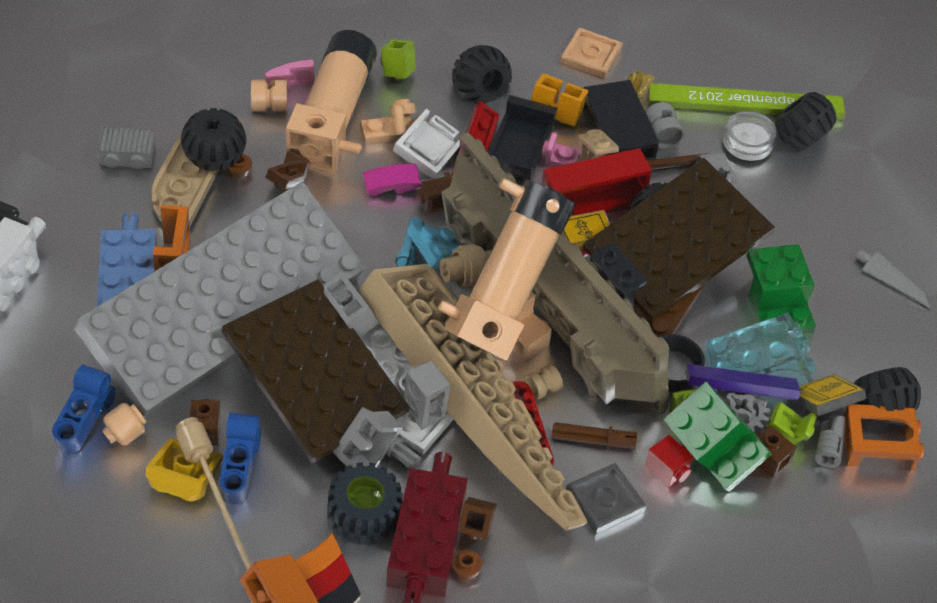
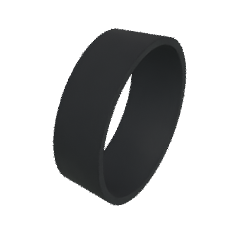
M677 334L658 336L666 341L670 350L684 353L695 365L705 366L704 353L693 340ZM669 379L668 391L679 392L692 387L688 385L687 379Z

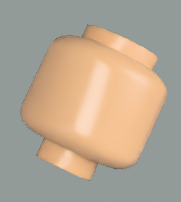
M122 403L104 416L103 422L106 427L102 431L111 444L117 441L120 445L126 446L145 432L144 424L147 422L134 404L129 406L126 403Z

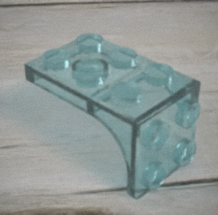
M789 313L706 341L711 367L766 375L777 371L791 370L803 374L808 383L815 381L813 374L817 373V369L812 357H809L808 351H811L810 344L806 335L803 336L799 322H793Z

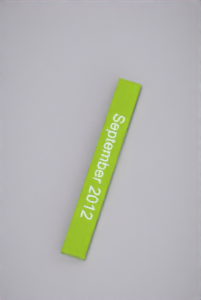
M649 83L648 87L649 106L659 102H667L673 108L766 115H779L791 103L805 95L801 93ZM823 95L832 103L836 112V118L843 120L845 116L843 96Z

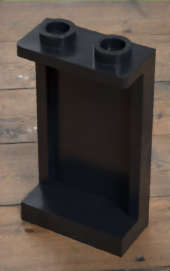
M631 80L583 87L589 90L584 107L589 108L597 129L603 131L618 145L619 152L616 153L640 148L646 160L656 159L659 142Z
M509 95L505 115L488 154L490 157L495 156L503 171L506 174L510 173L517 184L523 185L525 180L532 181L543 156L545 140L549 141L555 127L557 108Z
M610 242L592 254L590 261L597 267L599 275L605 281L609 280L614 285L616 293L622 299H627L633 307L634 292L646 284V278L616 244ZM634 309L635 314H636L639 318H642V317L636 312V310Z

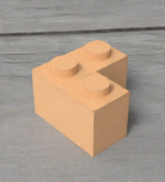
M531 291L517 319L518 322L524 324V327L512 349L525 363L549 347L552 332L548 323L533 313L536 296L533 291Z

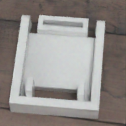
M425 109L395 143L392 151L410 164H416L421 172L431 179H435L459 151L460 141L454 142L459 131L436 114L428 123L425 120L429 117L431 111Z

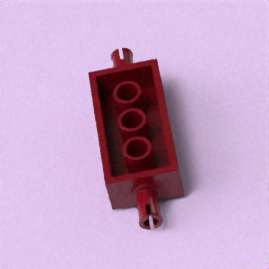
M442 452L435 453L432 471L414 468L409 470L387 566L386 578L387 587L405 590L402 603H411V601L413 603H421L423 593L442 597L446 596L468 478L449 475L453 458L446 452L443 462L441 460Z

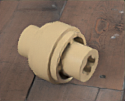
M475 244L458 246L452 251L451 257L443 258L440 261L442 279L446 283L455 281L459 287L465 289L474 288L492 250L484 251Z

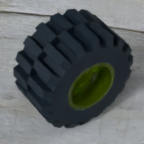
M363 462L357 463L354 468L351 465L346 466L345 472L339 471L335 475V480L332 479L330 483L327 504V516L330 519V525L332 529L337 528V534L341 538L345 534L348 535L347 541L354 543L355 539H360V544H366L367 539H371L372 543L379 542L380 535L386 539L390 536V530L394 532L397 527L403 499L400 482H396V476L393 473L387 474V468L383 466L376 468L375 463L369 462V466H363Z

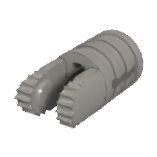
M836 416L833 418L832 424L829 421L822 422L815 460L823 467L835 468L841 464L847 426L845 416Z

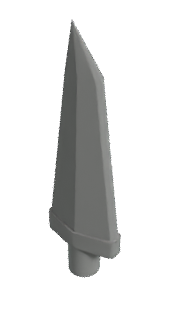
M862 249L858 252L856 258L865 264L861 271L930 308L924 292L887 261L882 254L877 251L871 256Z

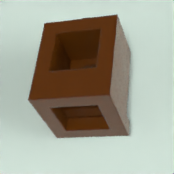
M445 172L444 177L421 181V188L416 189L417 201L419 204H423L426 214L444 210L441 192L451 185L452 176L450 172Z

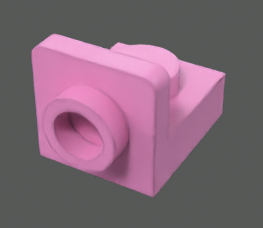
M552 133L550 141L545 140L542 149V155L546 156L544 166L551 168L577 162L579 159V149L556 143L558 134Z

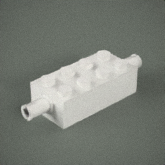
M6 217L0 222V313L7 309L10 300L16 292L18 293L22 290L27 278L31 273H35L39 267L40 261L37 254L36 239L46 229V224L38 217H32L27 226Z

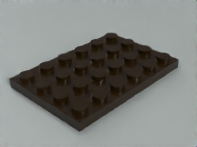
M703 158L583 243V250L592 255L610 242L616 244L646 278V284L634 292V304L653 322L772 235L775 231V226L717 169Z
M318 279L222 326L221 332L312 464L334 453L333 451L340 445L339 441L362 407L372 412L388 411L395 419L409 413L410 407L354 328L349 329L325 296L324 287Z

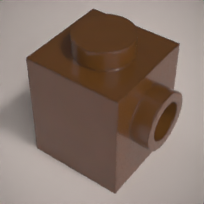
M210 399L191 400L189 418L195 417L199 422L203 423L212 445H219L221 424L220 401Z
M770 426L763 433L760 431L756 433L757 437L772 453L758 467L774 478L792 462L797 447Z
M468 497L463 506L458 532L464 533L466 537L475 540L487 539L492 529L497 504Z

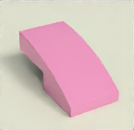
M313 59L302 60L276 67L265 73V80L267 83H271L272 80H286L287 93H291L292 85L314 83Z

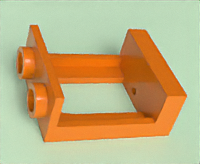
M161 205L163 240L165 244L173 245L172 247L154 246L153 262L155 271L190 250L191 237L188 207Z
M859 404L847 406L844 413L847 421L844 441L847 466L858 467L862 457L906 459L909 460L910 470H915L918 461L922 460L924 456V445L919 442L921 422L916 420L915 408L886 411L884 406H880V408L873 405ZM861 419L903 422L906 441L863 439Z

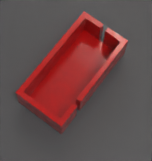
M639 148L544 169L542 184L558 191L565 198L574 202L576 206L572 212L573 215L602 210L608 214L630 208L635 195L642 188L649 185L652 169Z

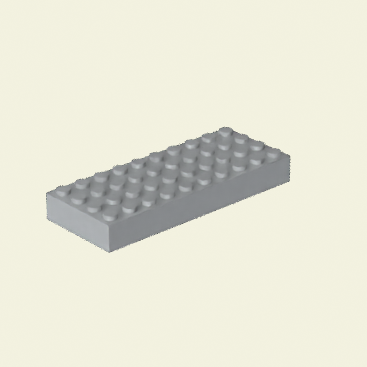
M302 181L81 316L74 330L103 370L111 375V381L129 406L134 404L145 418L238 357L221 332L223 325L317 279L323 285L343 272L348 280L353 282L366 267Z

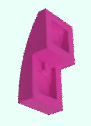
M416 164L389 165L363 172L366 190L370 197L395 189L399 195L421 187Z

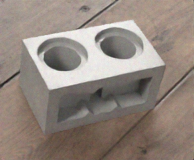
M343 272L323 284L325 296L349 329L354 328L360 338L379 325L370 307Z
M432 361L414 366L407 372L404 400L410 407V416L421 430L444 419L447 411L450 384Z

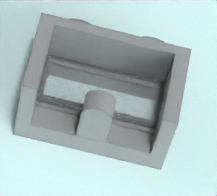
M362 407L339 441L340 445L333 452L346 466L351 465L354 468L357 463L363 462V466H369L370 462L375 463V467H377L403 429V426L388 411L372 412Z

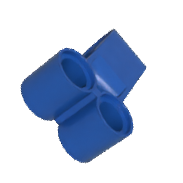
M84 364L77 369L73 379L74 389L52 428V435L61 452L73 454L79 451L101 411H107L111 407L115 398L116 388L110 385L111 375L109 373ZM87 409L83 414H76L79 410ZM66 434H73L68 439H62Z
M231 412L228 416L226 427L227 443L219 480L221 495L224 501L232 505L242 503L248 494L255 454H258L261 441L259 416ZM236 457L245 458V460L241 463H235L232 461ZM232 483L241 485L236 490L227 489Z

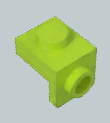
M781 402L774 406L767 428L772 426L795 445L802 440H808L812 436L817 416L810 413L802 418Z

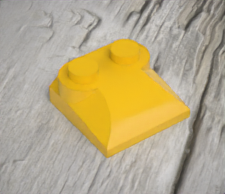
M169 438L146 467L145 476L149 479L150 486L158 492H166L181 497L186 501H196L205 496L206 486L209 482L201 463L187 461L176 439ZM213 451L206 460L212 476L218 469L224 456Z

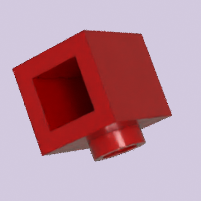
M667 435L648 450L645 466L665 485L671 487L677 481L683 482L690 475L693 456L685 446L680 445L674 438Z

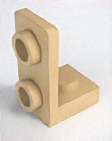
M589 130L587 134L579 135L580 161L619 152L618 145L601 130Z

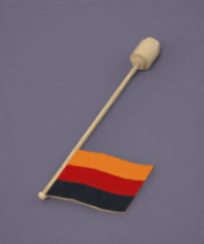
M195 417L184 419L176 425V438L185 459L194 463H201L245 567L248 570L251 566L250 560L206 462L213 451L212 443L203 423L199 422ZM333 533L318 547L294 560L319 603H355L360 597L361 593Z

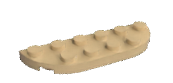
M181 135L175 141L153 182L152 204L161 222V205L188 207L189 224L191 226L220 169L218 171H211L210 169L204 170L195 166L184 153L181 145Z

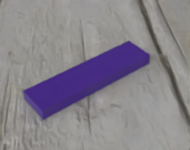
M687 364L685 371L689 386L700 387L705 382H708L713 389L799 400L801 392L796 378Z

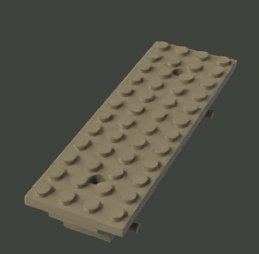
M467 132L459 137L461 154L456 158L451 185L441 192L446 223L457 235L460 246L475 244L484 251H489L493 249L511 213L510 208L516 196L499 188V183L503 178L516 183V180L510 173L506 174L495 156L490 157L479 139L475 140ZM562 232L532 289L536 295L534 307L571 348L572 366L586 382L589 397L595 398L599 396L606 404L615 398L649 402L658 413H661L668 408L670 350L668 344L662 337H657L652 332L646 319L643 317L639 318L635 314L630 302L625 298L622 299L616 293L614 285L609 280L605 281L599 275L595 264L591 261L587 262L582 256L579 247L575 243L571 244L566 239L564 232Z

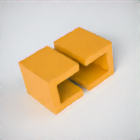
M542 73L534 85L531 101L556 107V120L566 125L575 126L583 113L589 90L567 83L565 92L560 94L563 80Z

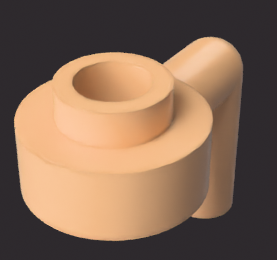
M409 99L395 100V105L390 106L391 116H394L396 135H403L406 132L404 115L416 113L415 103H410Z

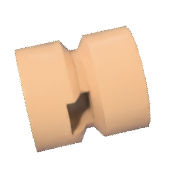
M251 80V111L266 112L268 108H271L273 112H287V81L272 80L271 83H267L266 80Z

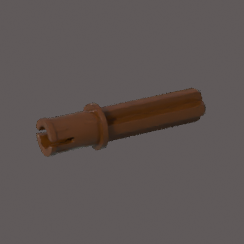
M559 422L553 424V439L605 445L607 449H610V446L636 449L638 432L614 430L612 426H609V429Z

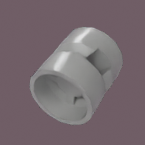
M659 102L647 108L645 113L658 139V149H671L681 143L685 133L672 105L667 102Z

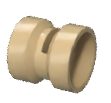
M552 364L542 367L538 373L531 372L524 377V382L531 387L535 400L544 398L547 392L554 393L563 387L561 375Z

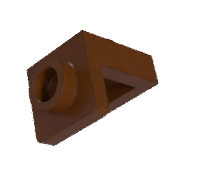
M293 150L287 151L284 163L269 168L265 178L273 182L279 189H290L302 181L304 183L310 161Z

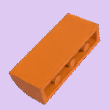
M291 554L254 562L239 579L252 603H319Z

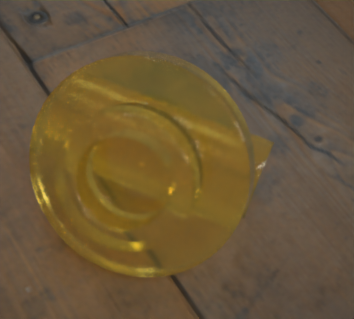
M637 70L634 74L631 73L627 80H631L638 98L642 99L652 84L654 77Z

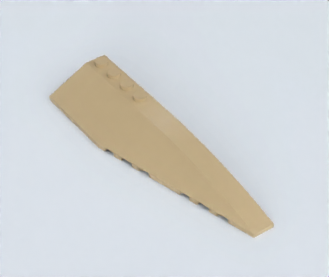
M429 264L374 269L358 293L370 307L381 327L386 330L395 342L396 347L408 359L412 368L416 365H423L432 361L449 382L450 391L447 412L485 456L519 490L567 531L585 526L588 521L572 492L565 490L562 484L565 479L560 470H554L550 463L552 455L548 448H542L539 442L542 436L523 401L515 398L514 392L516 388L512 381H506L502 373L505 368L501 361L495 360L492 353L444 329L450 316L438 311V305L444 300L455 306L458 300Z

